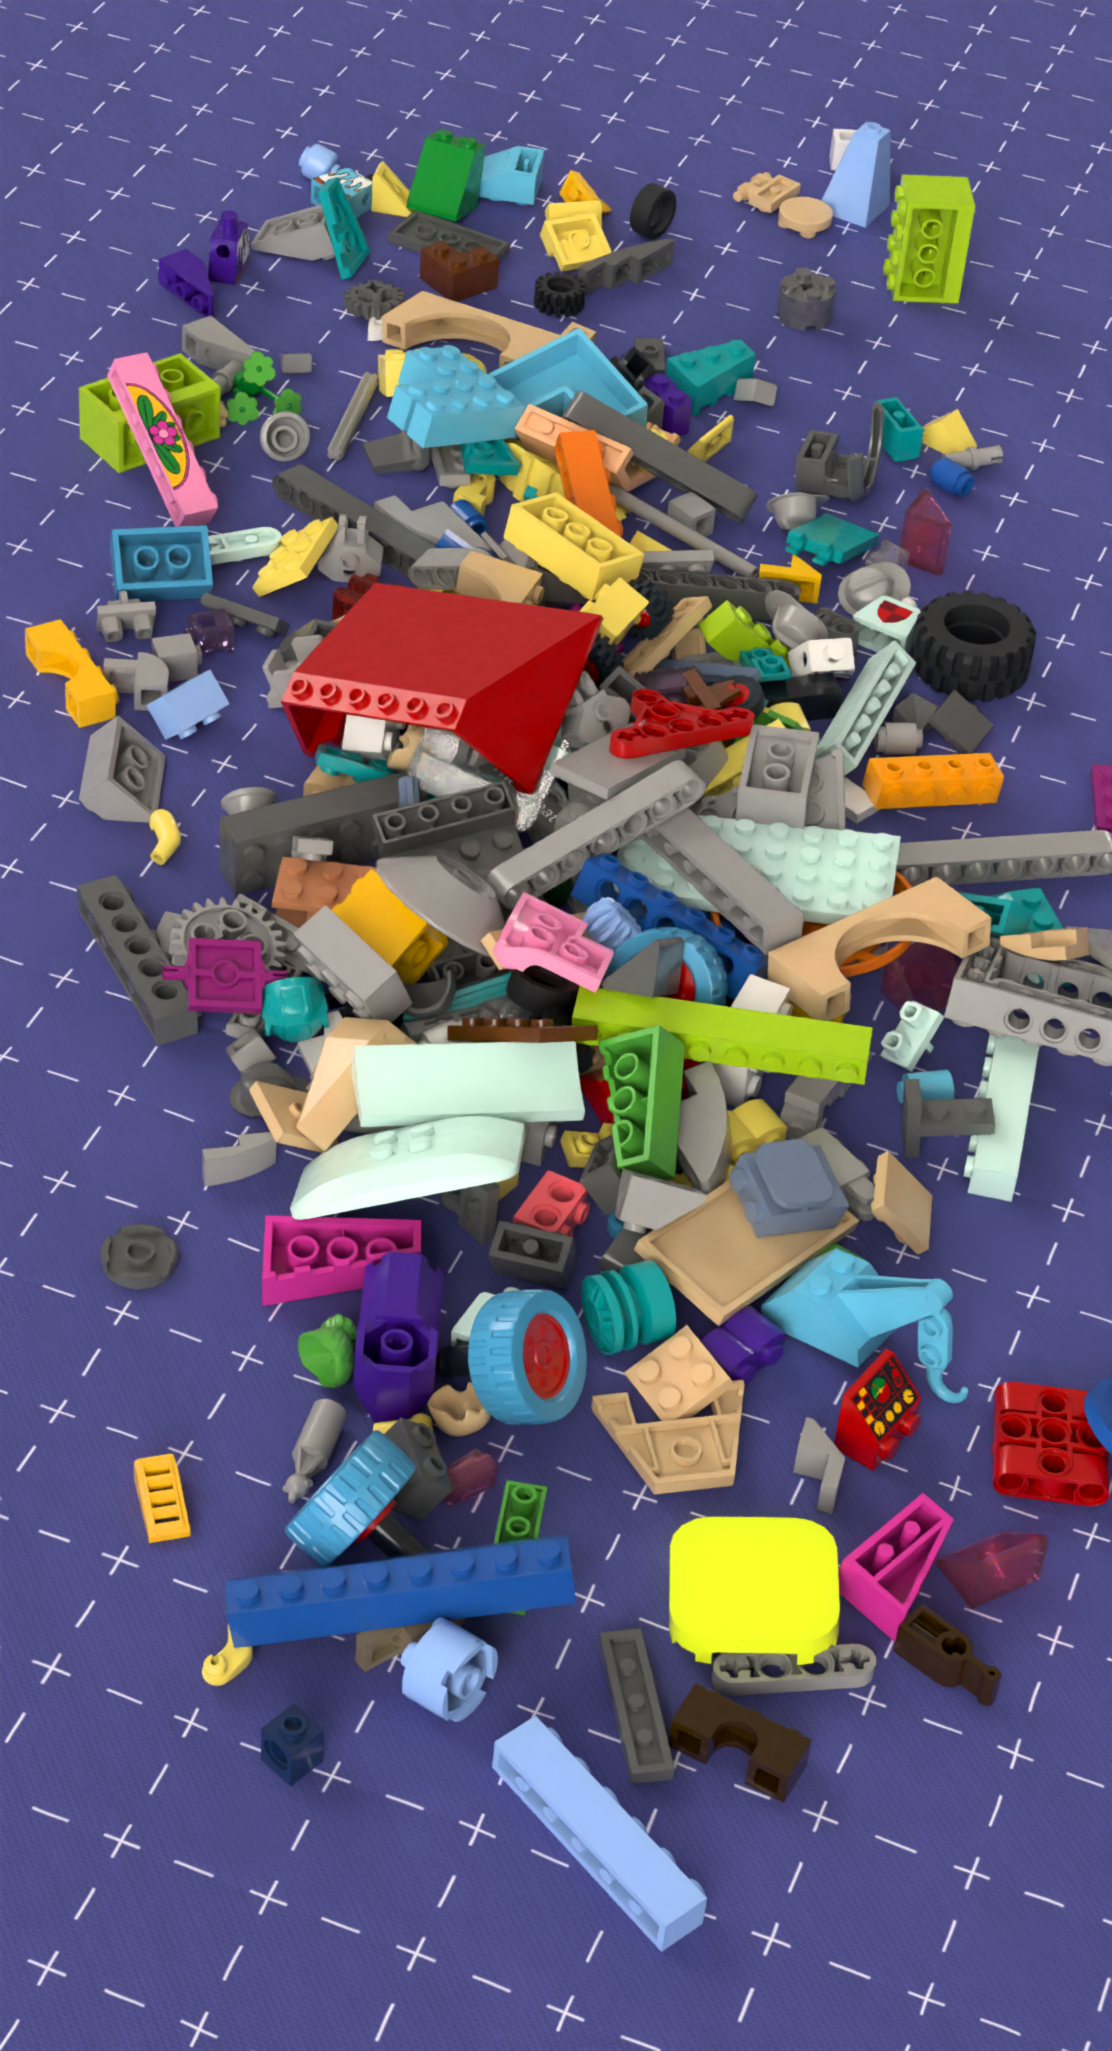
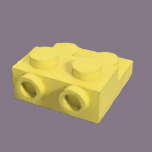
M595 213L577 214L572 217L552 218L544 221L540 237L549 257H555L561 272L579 269L580 266L598 257L612 253Z

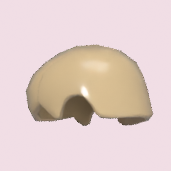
M408 725L407 731L399 737L403 748L395 749L388 757L386 766L389 769L399 772L409 770L414 772L425 763L429 755L431 745L426 728Z
M471 1382L467 1384V1388L464 1391H457L449 1384L444 1385L431 1395L427 1403L437 1427L442 1432L454 1437L467 1436L479 1431L491 1418V1415L480 1403Z

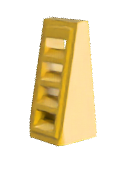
M174 1454L135 1460L134 1481L149 1543L190 1537L191 1531ZM163 1488H170V1489H167V1490L149 1492V1491H151V1490H157V1489H163ZM170 1503H173V1504H174V1505H168V1506H162V1507L152 1508V1506H158V1505H164V1504H170ZM177 1517L176 1521L155 1524V1520Z

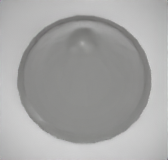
M286 411L272 415L264 422L260 432V443L265 453L270 458L281 462L293 461L302 456L310 441V430L307 423L301 416L293 412Z
M246 787L225 795L221 800V807L228 815L276 804L278 796L273 790L268 788Z

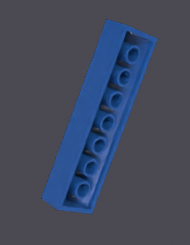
M568 1534L233 1577L225 1582L226 1615L234 1648L432 1623L439 1617L455 1620L576 1604Z

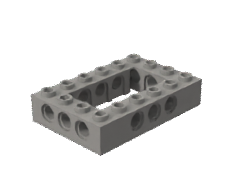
M990 936V946L963 958L953 980L945 1018L952 1019L953 1023L962 1027H972L974 1025L987 1029L990 1034L1006 1037L1010 1035L1022 1039L1024 1043L1031 1046L1039 1047L1046 1045L1057 1048L1058 1052L1067 1056L1082 1055L1092 1058L1099 1065L1112 1066V1001L1103 1002L1096 997V993L1106 992L1112 997L1111 969L1078 959L1043 960L1024 956L1001 946L1000 938ZM1037 973L1043 978L1044 982L1034 983L1027 975ZM1066 982L1072 983L1077 987L1078 991L1074 993L1067 992L1062 988L1061 984ZM1022 1009L1027 1012L1029 1018L1019 1019L1013 1014V1010ZM1058 1019L1064 1024V1028L1055 1029L1049 1025L1048 1020ZM1094 1029L1099 1033L1100 1037L1096 1039L1089 1038L1083 1033V1030Z

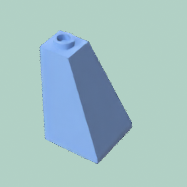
M866 122L854 132L821 200L832 208L834 217L866 228L889 206L891 130L881 127L878 123Z

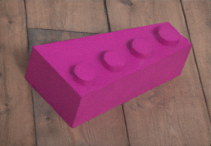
M265 1215L262 1306L363 1289L366 1265L374 1261V1267L381 1262L382 1256L388 1252L421 1254V1220L315 1217L299 1220L292 1218V1216Z

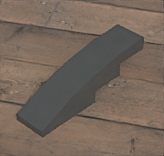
M668 238L623 248L580 266L578 279L581 278L583 283L586 284L585 296L601 286L612 290L628 280L639 284L672 265L675 240Z

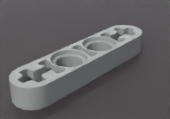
M862 1644L831 1645L827 1650L814 1656V1662L821 1664L826 1670L823 1674L815 1675L807 1672L803 1665H797V1654L722 1653L716 1657L713 1663L711 1682L719 1693L727 1696L858 1688L866 1686L871 1682L876 1667V1656L870 1648ZM835 1662L837 1663L836 1670L839 1669L838 1672L834 1671ZM850 1662H857L858 1667L863 1669H856L855 1665ZM766 1665H776L783 1670L784 1674L777 1678L769 1677L762 1671V1668ZM749 1668H754L753 1677H750L751 1670H748ZM726 1670H732L734 1676H737V1677H736V1678H730L729 1673H728V1672H725V1671H726Z

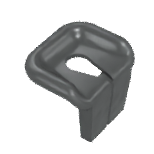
M402 430L396 435L362 443L363 452L374 474L412 470L422 471L431 462V447L422 448L407 435L408 431Z

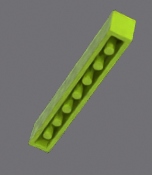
M579 986L572 1016V1025H597L598 1040L576 1041V1043L599 1046L598 1041L660 1025L685 1044L684 1059L865 1085L873 1030L872 1027L665 997L652 998L598 988L596 993L582 986Z

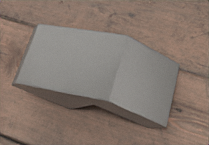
M806 1417L798 1444L793 1473L822 1480L816 1511L832 1514L841 1483L845 1457L815 1419Z

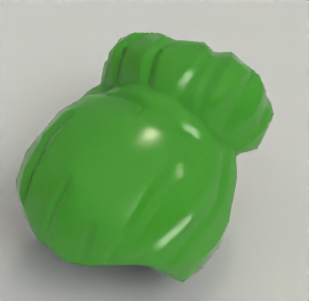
M338 1313L333 1317H329L321 1324L319 1329L305 1332L298 1338L300 1359L306 1369L318 1377L322 1387H339L345 1384L353 1373L357 1328L353 1321Z

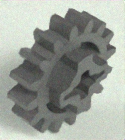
M368 280L365 285L359 282L357 287L349 286V290L344 291V309H347L348 314L355 313L356 318L365 316V320H369L371 317L380 320L384 314L405 302V292H401L400 287L394 288L392 283L384 285L383 281Z

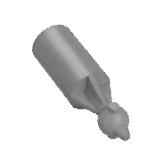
M319 1399L314 1402L293 1449L292 1458L295 1462V1474L291 1475L282 1487L283 1492L288 1493L289 1503H294L298 1498L308 1494L310 1487L313 1486V1481L310 1478L326 1468L345 1424L347 1412L343 1406L333 1400Z

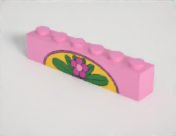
M147 352L114 359L107 377L175 527L210 524L218 509L217 497L210 491L206 482L205 471L199 466L194 456V447L191 441L187 440L182 429L181 418L175 414L169 392L163 388L159 379L157 366L152 363Z

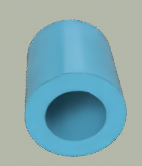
M947 1069L903 1074L902 1080L897 1083L896 1087L897 1098L900 1103H903L904 1079H919L921 1100L954 1099L953 1079Z

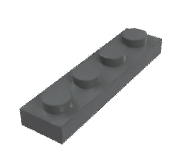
M638 1628L599 1632L598 1645L630 1784L673 1780L675 1767L642 1630Z

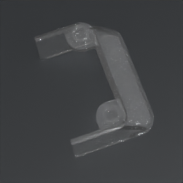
M427 727L423 731L407 769L408 776L417 777L419 789L437 797L504 781L455 759L460 746V738L453 732ZM563 740L554 762L568 755L572 743ZM543 769L533 795L519 793L512 784L504 781L516 808L513 821L516 832L526 831L534 825L558 778L551 774V769L550 771Z

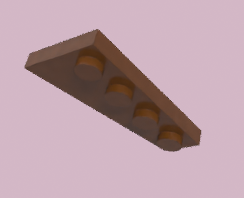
M462 1018V1025L447 1026L448 1040L550 1043L598 1040L597 1025H553V1019H531L530 1025V1019L485 1018L484 1024V1018Z

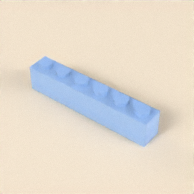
M534 1716L495 1741L492 1768L661 1952L703 1924L707 1897L701 1885L696 1880L689 1879L677 1867L671 1853L665 1848H660L648 1836L641 1821L636 1817H631L619 1805L615 1794L608 1787L600 1785L591 1775L586 1763L581 1758L574 1757L553 1728H547L537 1716Z

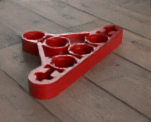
M638 689L632 693L630 711L637 718L632 727L617 729L611 733L609 752L616 757L629 759L750 735L755 714L748 709L739 707L713 710L667 700L654 690Z

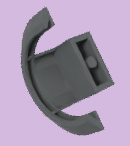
M875 401L871 410V433L867 458L864 457V453L855 455V452H852L851 455L839 454V433L809 431L796 457L795 491H802L811 495H833L842 499L849 497L850 501L854 503L870 493L879 467L884 432V408L879 402Z

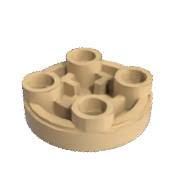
M789 198L780 204L778 225L782 228L798 231L804 238H813L816 236V232L823 231L831 226L833 210L828 204L815 198Z

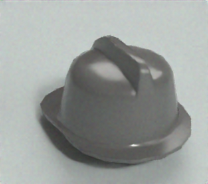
M260 1062L241 1072V1080L231 1089L229 1099L232 1107L238 1113L248 1117H262L249 1091L255 1081L306 1093L309 1092L306 1090V1087L310 1082L301 1077L288 1074L278 1064Z

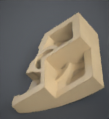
M1087 927L1027 932L1019 935L1000 936L1001 946L1032 958L1070 960L1090 955Z

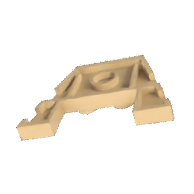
M743 1380L732 1381L734 1386L710 1403L713 1416L637 1424L627 1392L592 1396L591 1409L654 1495L733 1486L745 1385Z

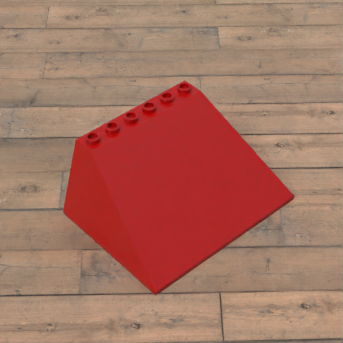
M374 583L293 672L281 703L305 756L315 757L319 744L323 745L326 742H331L335 746H340L344 736L347 715L451 731L514 782L513 787L517 792L533 795L604 618L598 614Z

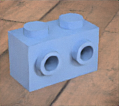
M209 669L146 706L165 740L177 734L181 740L198 730L195 726L198 722L202 721L204 725H207L221 717L219 710L229 705V702Z

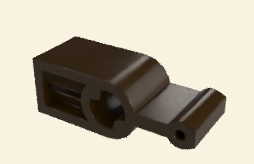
M923 1604L899 1625L893 1652L942 1686L955 1687L961 1685L974 1694L980 1704L988 1707L995 1701L1002 1674L998 1668L988 1666L972 1655L973 1644L964 1633Z

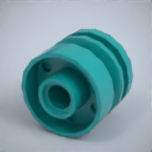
M644 1260L623 1266L619 1274L615 1270H607L602 1275L593 1274L584 1278L581 1287V1300L586 1325L591 1338L604 1355L611 1356L620 1353L621 1350H632L638 1341L642 1345H649L667 1340L674 1335L676 1311L672 1292L665 1275L653 1260Z

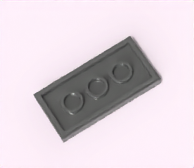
M417 210L388 233L387 241L420 254L421 248L442 241L459 253L483 246L498 257L499 262L510 253L511 247L509 242Z

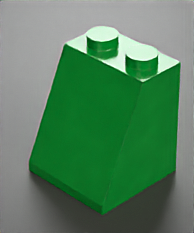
M440 129L425 139L406 208L456 222L478 206L486 145L478 143L477 139L473 137L460 138L453 136L451 131Z

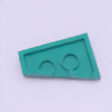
M335 177L328 179L318 191L341 280L353 276L371 250L339 178Z
M503 439L460 444L465 473L493 474L496 476L518 475L521 464Z

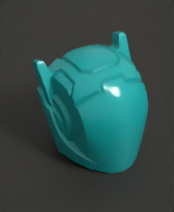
M292 977L271 982L263 988L262 1020H265L266 1036H270L273 1032V1035L281 1040L301 1042L316 1035L322 1028V1025L324 1028L330 1027L326 1012L328 1011L325 994L321 982H318L317 979L312 977Z

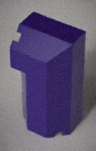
M388 1252L382 1256L379 1264L373 1267V1261L365 1266L360 1320L355 1347L353 1388L374 1423L396 1421L400 1418L411 1419L434 1393L444 1272L436 1267V1271L429 1267V1260L425 1256L414 1253Z

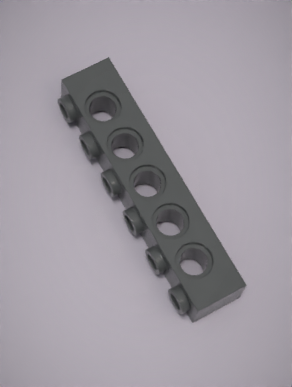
M117 874L77 885L79 913L157 1046L198 1034V1018L202 1016L201 1011H187V990L184 981L162 980L163 964L172 965L171 955L168 952H163L157 932L150 930L147 926L145 913L142 908L137 909L130 888L123 886Z

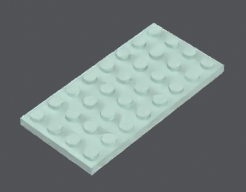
M698 815L715 833H718L732 849L739 852L741 857L754 869H757L774 887H777L790 902L801 909L804 922L832 924L893 896L901 836H893L886 833L855 832L849 829H825L818 826H805L804 829L791 828L782 822L766 825L757 824L750 819L736 821V819L720 818L714 815ZM640 836L619 848L617 858L624 867L631 871L642 873L649 879L651 884L659 889L672 892L677 896L679 902L689 908L719 912ZM613 884L615 892L619 894L617 886Z

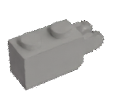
M823 1127L798 1138L809 1143L811 1146L821 1145L849 1204L847 1210L863 1222L872 1220L874 1215L871 1209V1202L874 1201L875 1187L869 1180L870 1170L866 1165L850 1153L837 1138H834Z

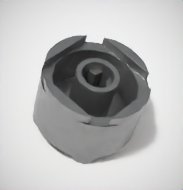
M802 267L797 268L795 273L785 276L780 282L776 313L779 314V321L783 325L799 331H806L807 327L816 326L815 331L826 328L832 319L836 281L830 277L814 274L810 269Z

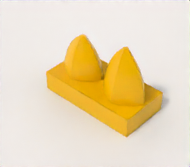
M570 170L559 192L565 202L601 200L580 172ZM601 200L602 214L610 212L611 208Z

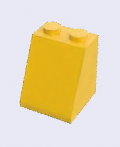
M372 869L364 877L359 878L353 884L351 893L346 899L331 910L397 971L402 983L416 984L430 967V963H433L449 944L445 934L433 928L407 908L386 887L378 874Z

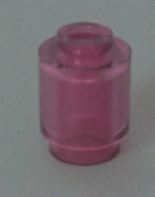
M474 1449L447 1465V1475L453 1490L443 1500L449 1505H454L457 1502L464 1504L496 1484L495 1475L498 1474V1468L493 1458L488 1453L483 1454L479 1450Z

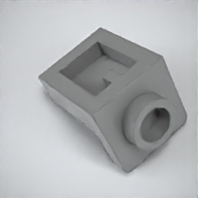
M293 835L291 858L326 862L327 855H332L334 841L327 838Z

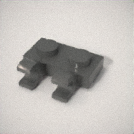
M496 1182L458 1189V1195L451 1194L450 1191L442 1192V1204L459 1216L458 1224L482 1246L493 1240L499 1197V1186Z

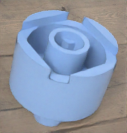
M439 1617L418 1643H410L402 1654L401 1665L405 1667L402 1693L447 1721L451 1719L454 1722L462 1721L478 1707L487 1692L480 1688L486 1676L492 1680L494 1678L498 1663L497 1651L487 1642L443 1617Z

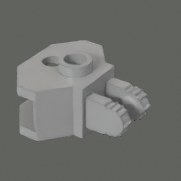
M339 515L337 533L334 534L318 559V570L331 580L365 584L381 575L384 547L369 536V530H366L367 516H359L357 529L348 528L347 515ZM344 570H347V571H353V570H354L355 573H353V574H347Z
M582 671L576 686L577 689H575L565 713L566 717L560 735L567 748L576 750L627 725L631 714L626 699L607 695L604 689L598 691L588 673Z

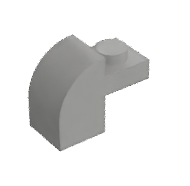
M138 652L137 660L104 658L103 673L105 679L110 685L113 684L116 687L118 693L134 694V710L149 711L146 706L147 704L169 692V669L160 658L143 652Z

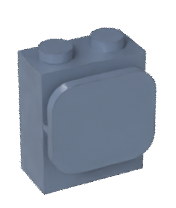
M794 1139L763 1143L756 1152L742 1154L729 1175L732 1189L737 1193L745 1210V1217L751 1223L757 1238L832 1229L837 1226L849 1208V1204L821 1145L811 1146L803 1140Z

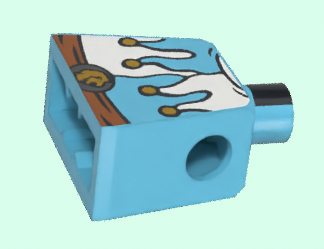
M344 168L311 178L312 204L316 206L321 205L318 191L328 179L338 177L356 218L371 209L372 174L362 176L350 168Z

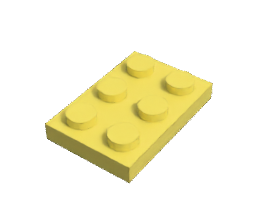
M333 517L323 521L319 519L314 520L300 531L290 530L281 537L280 541L282 543L280 547L270 554V561L258 572L259 577L252 586L258 597L307 578L337 531L338 524Z

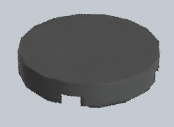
M146 1224L126 1225L119 1228L117 1234L111 1238L109 1235L104 1240L100 1250L102 1271L110 1281L121 1287L136 1290L156 1287L166 1282L175 1273L178 1264L176 1241L172 1237L170 1239L164 1235V1230L157 1226Z

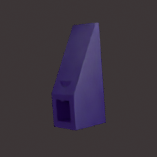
M188 249L159 258V284L204 317L212 316L214 318V294L203 260Z

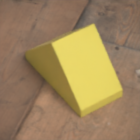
M382 161L373 175L371 211L408 217L415 211L406 208L410 191Z
M958 409L923 426L925 431L923 432L924 436L921 443L941 453L948 454L965 451L968 447H975L977 449V444Z

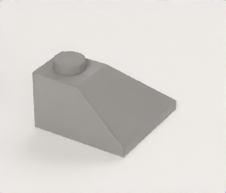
M623 1168L615 1217L624 1221L622 1228L645 1234L646 1228L658 1230L704 1204L707 1195L693 1187Z

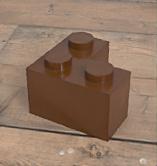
M442 241L421 248L419 278L446 299L458 302L497 288L499 258L485 247H475L472 250L459 253Z

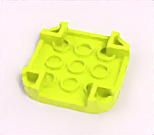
M705 1517L683 1524L673 1534L670 1544L669 1633L672 1644L678 1642L681 1647L694 1653L696 1662L712 1664V1653L797 1654V1665L814 1663V1656L827 1650L831 1645L836 1646L840 1619L838 1554L834 1537L825 1527L811 1520L799 1518Z

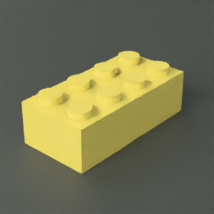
M557 492L512 504L503 537L513 544L517 550L530 556L539 566L548 569L560 581L569 584L580 592L584 598L591 601L595 600L594 596L605 583L611 586L619 577L626 583L632 579L636 580L645 555Z

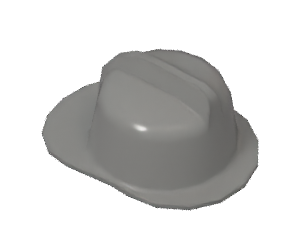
M801 492L787 493L769 500L766 508L774 514L776 522L781 529L790 531L811 520H815L817 507L826 503L830 498L828 495H811Z
M890 562L875 563L859 568L843 579L838 591L839 602L843 609L853 616L880 596L886 595L899 601L907 598L910 593L911 583L905 570L897 564Z
M779 590L770 591L766 595L765 606L766 611L773 620L771 626L775 640L779 638L780 643L788 647L790 651L809 640L828 639V631L824 623L793 597Z

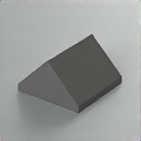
M682 937L653 941L600 984L604 989L652 998L677 994L679 991L685 941Z

